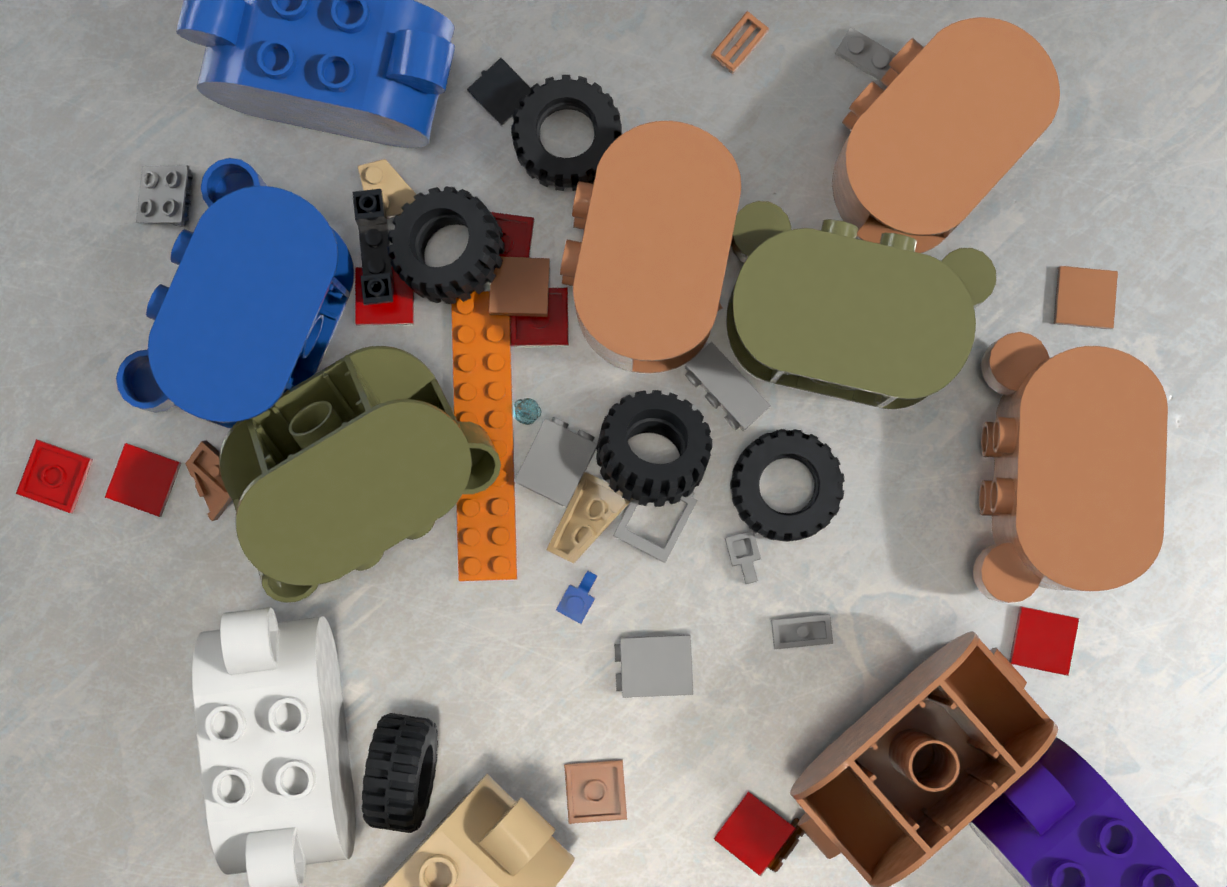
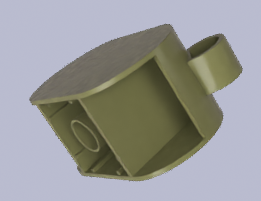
M756 201L743 207L736 215L731 247L733 253L744 265L729 298L726 328L728 340L735 357L751 375L769 383L883 409H902L912 406L947 386L958 375L969 357L975 338L976 318L974 308L983 303L992 294L996 285V269L992 260L984 252L974 248H959L949 252L940 261L930 255L915 252L917 240L909 236L896 233H882L880 243H873L856 239L858 232L856 225L832 219L823 220L821 230L812 228L791 230L788 215L781 207L771 202Z
M370 346L358 349L283 393L279 400L266 412L254 418L237 422L227 433L221 446L219 457L222 481L233 500L236 511L235 526L240 546L248 560L258 569L261 584L266 594L274 600L284 603L298 602L307 598L317 589L319 584L337 580L353 570H367L380 561L384 551L404 539L414 540L426 535L433 528L435 521L454 507L462 494H476L491 486L498 477L501 467L499 455L487 432L480 425L473 422L457 421L431 370L414 355L389 346Z

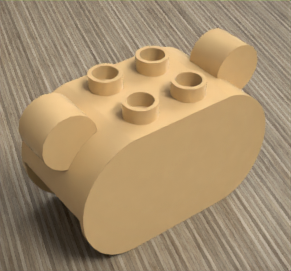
M487 773L379 887H556L573 864L575 857L552 837L556 829L522 797L515 801Z

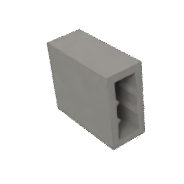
M553 417L551 421L544 419L514 482L567 508L596 451L597 444L593 442L594 436L582 430H579L576 434L567 429L568 423Z
M691 635L620 638V644H614L615 662H621V673L616 674V691H622L623 698L693 695Z

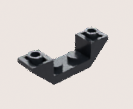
M382 189L352 192L355 221L359 230L363 276H361L363 304L373 305L393 302L394 278L391 265L392 259L388 256L387 249L390 241L388 240L389 229Z

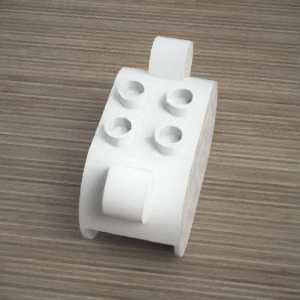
M271 607L224 613L221 617L219 630L204 631L198 635L192 663L193 702L206 819L213 853L220 870L224 874L230 875L247 872L250 887H305L306 865L350 859L355 844L354 790L340 670L333 634L328 621L323 616L277 622L276 615Z

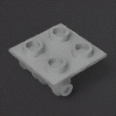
M188 165L142 166L136 223H173L175 226H185V221H189V207L185 205H189L191 202L186 199V196H191L192 193L187 190H191V180L193 179Z

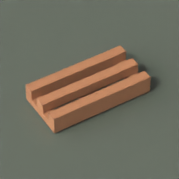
M747 11L713 51L711 58L719 61L721 66L726 67L731 74H734L769 32V28ZM749 20L752 23L751 26L726 56H722L723 50ZM759 28L758 34L732 64L730 62L731 58L755 29Z

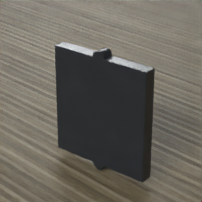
M500 58L487 71L483 70L481 72L482 76L467 91L502 126L513 116L515 109L519 108V100L524 94L528 96L531 90L529 85Z

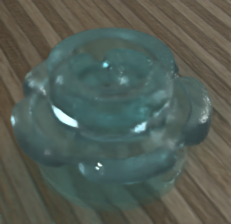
M531 398L519 399L514 404L516 407L514 417L522 424H533L541 416V408Z

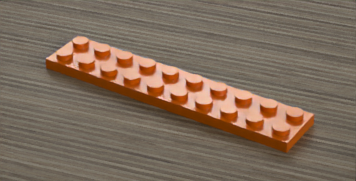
M483 291L480 294L473 292L470 294L471 299L463 302L460 298H456V303L451 304L454 415L458 422H473L480 425L487 432L499 455L501 467L495 482L486 490L476 494H462L457 502L458 580H517L510 316L489 315L490 291Z

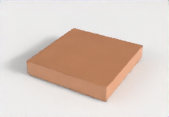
M501 257L503 259L501 268H495L494 274L496 277L490 283L489 315L548 317L550 258Z
M1059 266L1054 324L1113 329L1118 271Z
M623 759L564 764L569 824L627 820Z

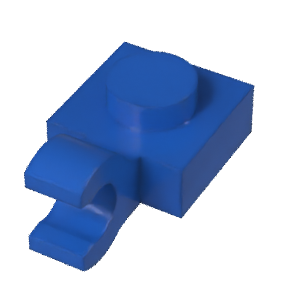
M587 571L578 588L570 584L556 611L582 624L595 600V597L588 593L598 576Z

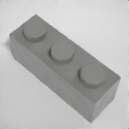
M710 342L685 366V369L688 371L685 374L687 379L696 388L699 385L703 387L707 392L705 398L715 409L720 406L727 414L724 417L725 420L735 430L738 428L742 431L746 430L771 406L713 342Z

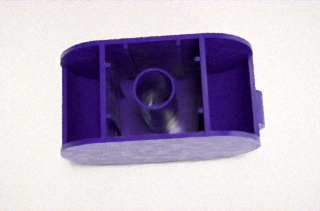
M1055 737L1042 757L1026 773L969 823V826L1021 887H1199L1108 782L1074 749L1057 737Z

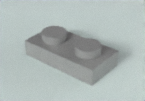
M852 27L849 28L835 52V55L879 81L891 68L889 64L897 55Z
M830 614L771 620L774 649L833 644Z

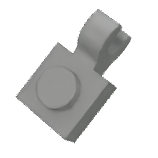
M754 531L726 537L725 541L732 567L741 565L745 584L757 582L753 561L760 560L761 557Z

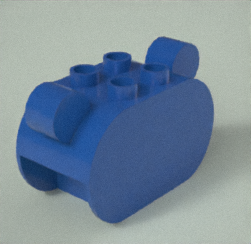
M183 0L176 30L180 37L206 47L196 87L208 99L232 110L261 119L403 148H420L429 144L439 94L445 93L455 45L451 42L455 30L453 23L440 12L414 0Z
M226 158L218 160L211 165L202 177V197L209 208L199 219L194 232L186 229L182 230L173 245L170 260L172 263L179 265L170 287L162 284L158 285L148 302L146 316L155 320L149 334L148 349L136 351L127 356L119 366L116 381L122 398L134 407L157 413L168 411L174 406H178L193 416L231 429L239 421L248 420L266 412L279 400L283 393L316 374L351 294L355 271L352 256L345 242L312 204L290 191L266 186V183L254 168L243 160Z

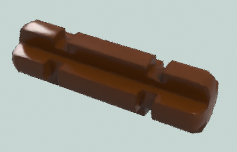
M795 818L791 823L797 829L768 867L773 872H777L783 865L782 860L788 858L798 844V838L800 836L803 837L805 834L798 826L800 820L798 818Z

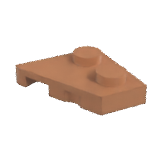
M206 440L200 442L185 464L190 476L195 480V487L199 496L204 497L210 511L207 513L209 519L215 521L219 519L232 499L222 481L219 466L220 452Z

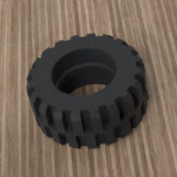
M562 75L560 80H554L552 76L546 78L545 84L541 86L536 83L530 88L531 93L528 96L524 94L519 100L520 106L518 109H515L513 114L511 135L521 166H524L526 173L532 179H538L539 183L545 187L549 185L555 186V190L564 191V188H572V191H576L579 181L594 184L600 159L608 147L622 135L620 113L618 108L614 106L612 97L609 93L604 94L602 87L596 82L591 85L587 83V78L578 76V80L571 79L570 75ZM560 110H575L586 115L594 127V139L589 149L571 158H562L550 154L541 143L540 129L542 123L551 114Z
M446 186L444 191L435 187L428 190L429 194L423 195L420 192L414 196L415 201L410 205L406 202L401 207L403 210L400 216L396 215L392 221L395 228L394 230L390 229L388 233V240L392 244L387 247L388 256L392 259L391 265L394 271L399 274V277L422 298L426 297L435 303H440L442 299L446 304H455L456 298H460L463 302L471 299V293L476 291L480 294L485 290L483 285L487 281L492 283L495 279V268H501L503 259L499 254L505 252V243L501 240L503 237L502 229L484 203L464 189L458 192L455 187ZM448 225H464L468 228L469 238L467 246L457 260L442 267H430L425 264V248L435 232Z
M643 390L636 392L633 398L631 395L621 398L620 404L616 403L609 409V413L605 416L601 426L596 448L597 465L601 467L600 474L603 479H610L609 487L614 492L621 491L623 493L622 498L631 501L632 498L638 500V505L647 506V503H654L655 507H661L665 505L666 501H669L670 504L680 502L682 496L688 497L693 493L695 487L699 486L711 456L712 438L709 436L711 430L708 423H702L704 419L702 413L698 409L694 411L692 409L693 404L688 400L684 399V401L677 399L678 395L671 392L669 395L662 394V390H652V393L646 394V391ZM641 433L659 434L669 439L676 446L680 457L670 463H650L639 458L631 450L627 441Z
M797 429L776 430L766 433L753 441L739 456L734 465L732 480L730 481L732 502L741 520L755 533H759L770 540L784 542L808 538L824 529L831 523V519L837 515L840 509L839 504L844 497L845 491L843 490V482H845L844 473H841L839 468L841 464L838 458L834 457L831 453L832 449L826 443L820 442L817 436L805 434L802 430ZM778 459H795L803 463L813 476L814 493L810 502L803 509L794 513H781L773 510L765 503L760 493L759 484L764 469Z
M389 713L382 716L381 720L378 721L377 728L373 733L372 742H370L368 758L365 764V775L363 776L362 812L364 813V821L370 827L412 833L421 827L430 803L437 762L438 731L436 724L429 718Z

